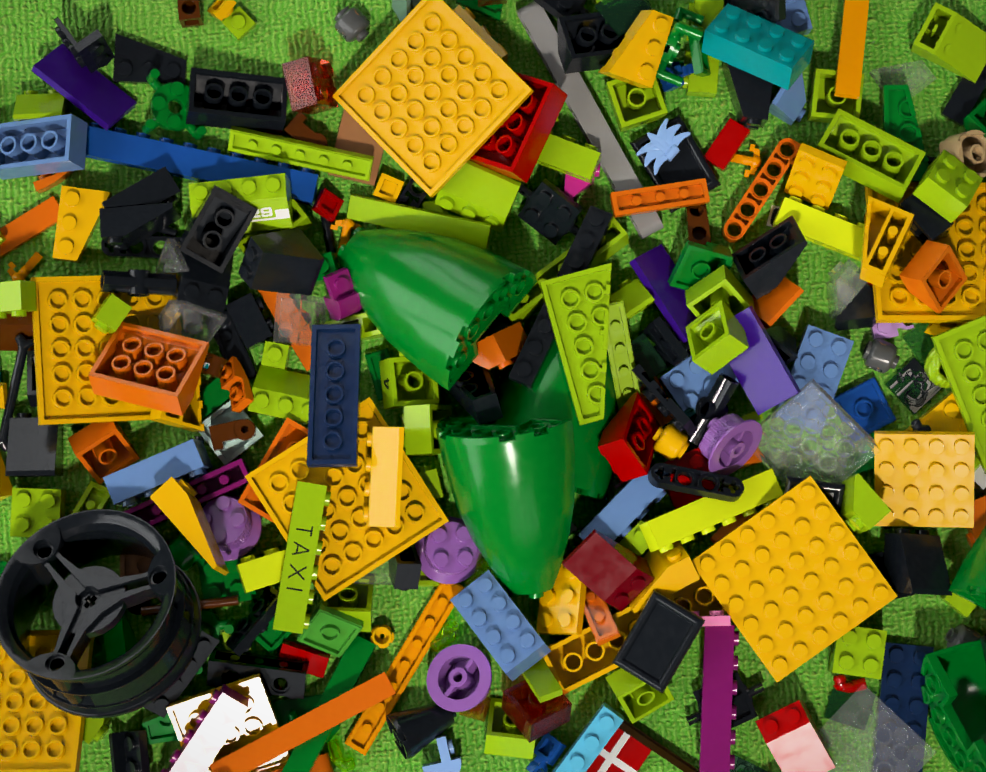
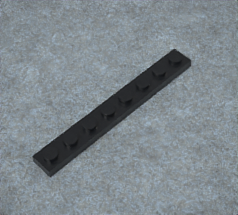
M590 206L556 277L590 268L613 220V214ZM545 301L508 376L509 380L532 389L555 341Z

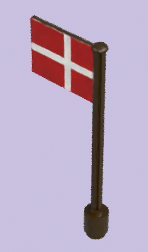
M624 719L586 772H638L651 751H654L683 772H699V769Z

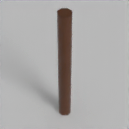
M238 595L200 600L202 609L233 606L240 603ZM161 604L141 607V615H158Z

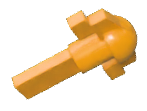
M750 144L749 152H754L753 157L736 154L731 160L732 163L751 166L750 170H745L744 177L749 178V175H755L762 163L760 149H756L754 144Z
M352 219L335 220V224L330 225V229L337 230L338 226L342 227L338 250L343 244L348 243L352 229L361 227Z
M36 251L18 272L13 270L16 265L10 261L8 264L10 268L7 272L11 276L12 281L25 280L43 256Z

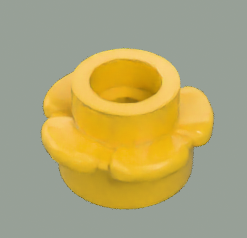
M377 625L371 631V642L379 648H387L394 641V633L391 632V627L388 625ZM381 634H384V635H385V637H384L383 639L380 638V635H381Z

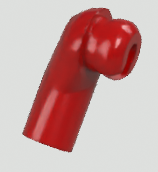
M844 674L833 677V686L837 691L853 693L867 690L865 678L846 681Z

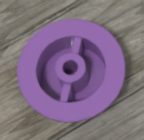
M733 413L721 418H713L709 422L708 430L699 444L701 453L709 460V471L729 475L741 468L759 446L762 438V426L756 420L744 421L737 414Z
M238 496L216 497V499L206 503L203 507L224 561H233L248 554L257 544L262 531L261 516L238 503L240 498Z
M446 516L449 521L417 541L415 547L422 563L421 571L428 578L441 584H456L468 579L477 570L482 554L471 539L463 520Z
M468 644L451 645L439 652L432 660L427 672V689L432 700L439 707L447 711L464 712L480 704L489 693L492 684L490 663L484 653L474 646Z

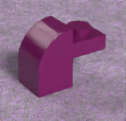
M343 267L323 276L329 293L323 296L330 319L339 321L361 311L359 293L354 291L348 268Z

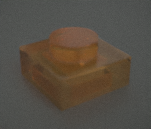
M486 697L480 704L470 710L460 712L459 715L484 722L491 698Z

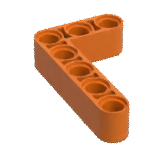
M784 138L777 144L724 224L722 236L726 241L735 243L744 236L788 167L792 169L801 146L800 143L791 138ZM782 145L790 146L792 155H783L780 147ZM769 165L777 166L779 175L771 176L767 171V167ZM754 186H764L766 195H756ZM741 206H751L753 214L751 216H744L741 213ZM736 225L740 230V234L738 236H731L727 231L728 226Z

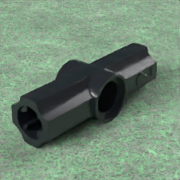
M103 270L100 278L101 292L127 293L128 296L146 297L149 295L174 296L177 289L176 274L150 273L148 270H128V272Z
M721 373L708 396L702 397L697 402L695 410L697 416L693 421L697 431L691 437L688 435V441L699 446L708 430L709 422L713 418H721L728 415L727 404L739 385L735 379Z

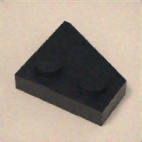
M660 316L638 334L641 340L649 338L656 345L653 346V350L662 355L674 367L689 356L684 343L675 337L670 325L663 321Z

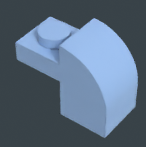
M446 734L438 736L436 741L441 761L424 764L422 766L423 772H460L461 756L451 758V754L455 753L452 739L447 740Z

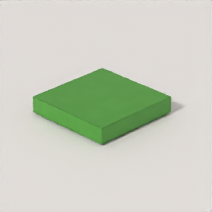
M320 603L310 616L308 629H303V634H297V641L340 658L363 628V621Z

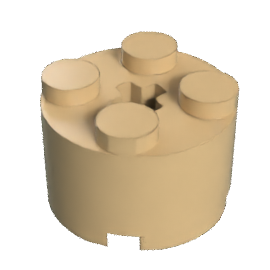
M970 130L949 136L940 142V153L945 149L971 170H974L982 178L986 177V138L983 136L985 133L980 130Z

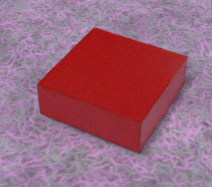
M323 188L312 210L329 222L335 220L344 200L328 189Z

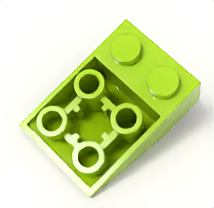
M935 2L912 45L911 52L976 83L986 65V32L959 13Z

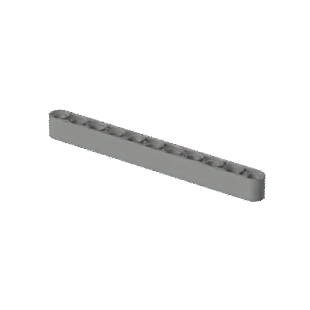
M533 1L516 10L523 27L554 83L568 95L565 103L588 144L599 148L598 152L602 155L600 166L614 191L642 188L640 181L580 73H564L558 54V33L544 8ZM657 212L629 216L641 239L664 228Z

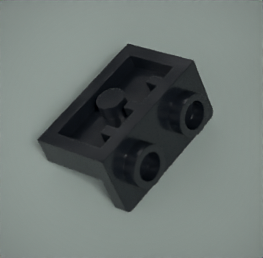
M127 730L109 734L112 772H150L146 730Z

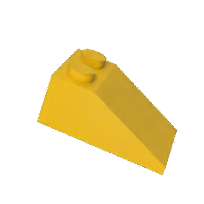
M679 541L672 543L674 548L664 553H660L659 549L653 552L649 550L643 557L648 562L654 580L629 603L634 613L644 609L654 590L667 597L700 579L690 556Z

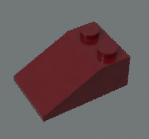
M595 529L562 561L563 566L598 597L620 611L654 580L646 559Z

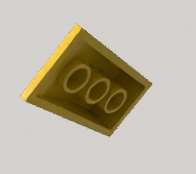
M171 476L150 498L214 570L226 576L229 571L201 503L195 497L198 493L183 479L178 481Z

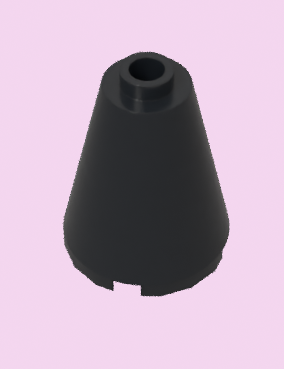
M433 703L390 713L386 716V722L390 733L394 734L395 743L405 759H409L455 723L454 717L457 715L456 712L447 711Z

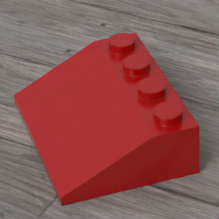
M517 73L534 92L469 160L507 177L527 183L568 95L554 83Z

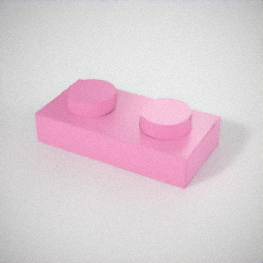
M724 610L709 611V615L700 616L699 611H691L705 620L703 626H731L730 615H724Z

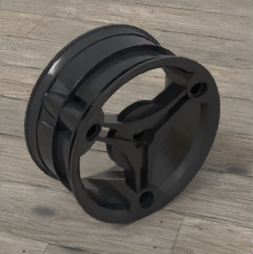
M110 509L81 511L59 518L30 536L13 554L0 576V643L9 657L27 671L37 691L49 703L66 713L85 718H110L136 711L167 692L183 675L197 650L202 631V608L197 591L184 571L175 565L171 550L159 532L149 523L132 514ZM115 555H138L152 559L148 572L119 577L113 570L102 566H90L79 569L90 562ZM58 584L52 609L56 621L61 626L56 647L53 652L33 657L29 653V641L35 616L45 598ZM158 598L161 607L154 623L142 639L131 649L106 664L85 670H80L77 667L81 656L93 637L105 634L114 628L122 619L126 609Z

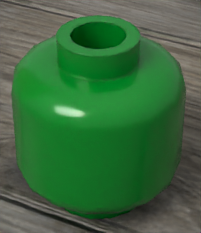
M182 535L178 536L168 546L173 555L175 565L183 571L190 570L201 558L199 552Z

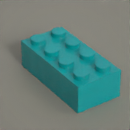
M727 3L705 29L701 52L789 90L810 64L814 40Z

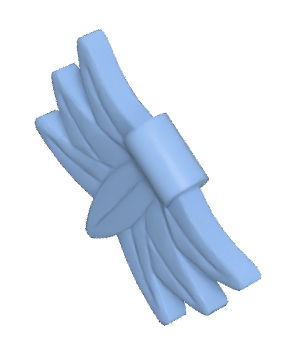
M668 118L661 124L657 135L650 132L647 133L651 142L644 145L636 153V156L647 153L644 167H647L656 159L654 163L655 176L665 161L671 162L680 151L678 148L679 144L691 135V132H683L675 136L681 125L676 124L666 129Z

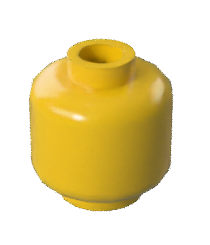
M673 424L667 425L664 429L659 427L652 438L656 441L653 447L654 450L670 461H673L675 458L680 459L690 445L687 442L688 435L683 431L680 433Z

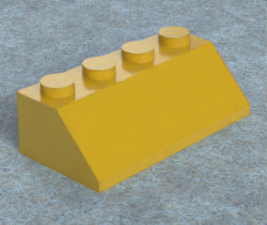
M372 427V432H367L366 447H371L370 457H366L365 472H370L369 482L364 484V496H368V506L363 507V521H367V526L400 527L404 427Z

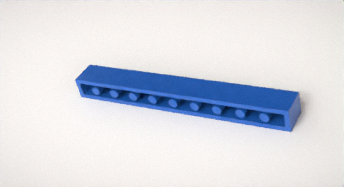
M89 122V126H87L86 158L152 172L166 167L171 176L199 182L285 173L291 181L292 199L297 203L311 206L315 203L320 177L318 174H315L313 169L301 167V171L291 169L292 165L278 162L277 166L268 164V160L254 157V161L244 159L245 155L231 152L230 156L221 154V150L207 147L206 151L197 149L198 145L183 142V146L174 144V140L160 137L158 141L150 139L151 135L136 132V136L126 134L127 130L113 127L112 131H106L98 123Z

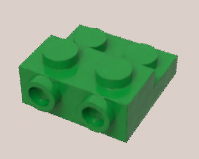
M687 240L669 277V285L687 290L722 265L730 269L733 264V256L730 249L710 242L703 245Z
M204 558L198 560L203 599L238 595L239 602L253 600V595L257 594V590L245 593L236 565L241 564V558L225 561L229 571L226 576L214 570Z

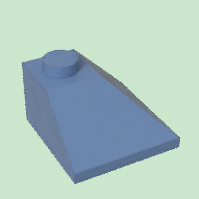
M803 74L798 77L789 90L780 88L769 107L770 114L790 126L795 120L800 122L806 112V109L803 108L806 103Z

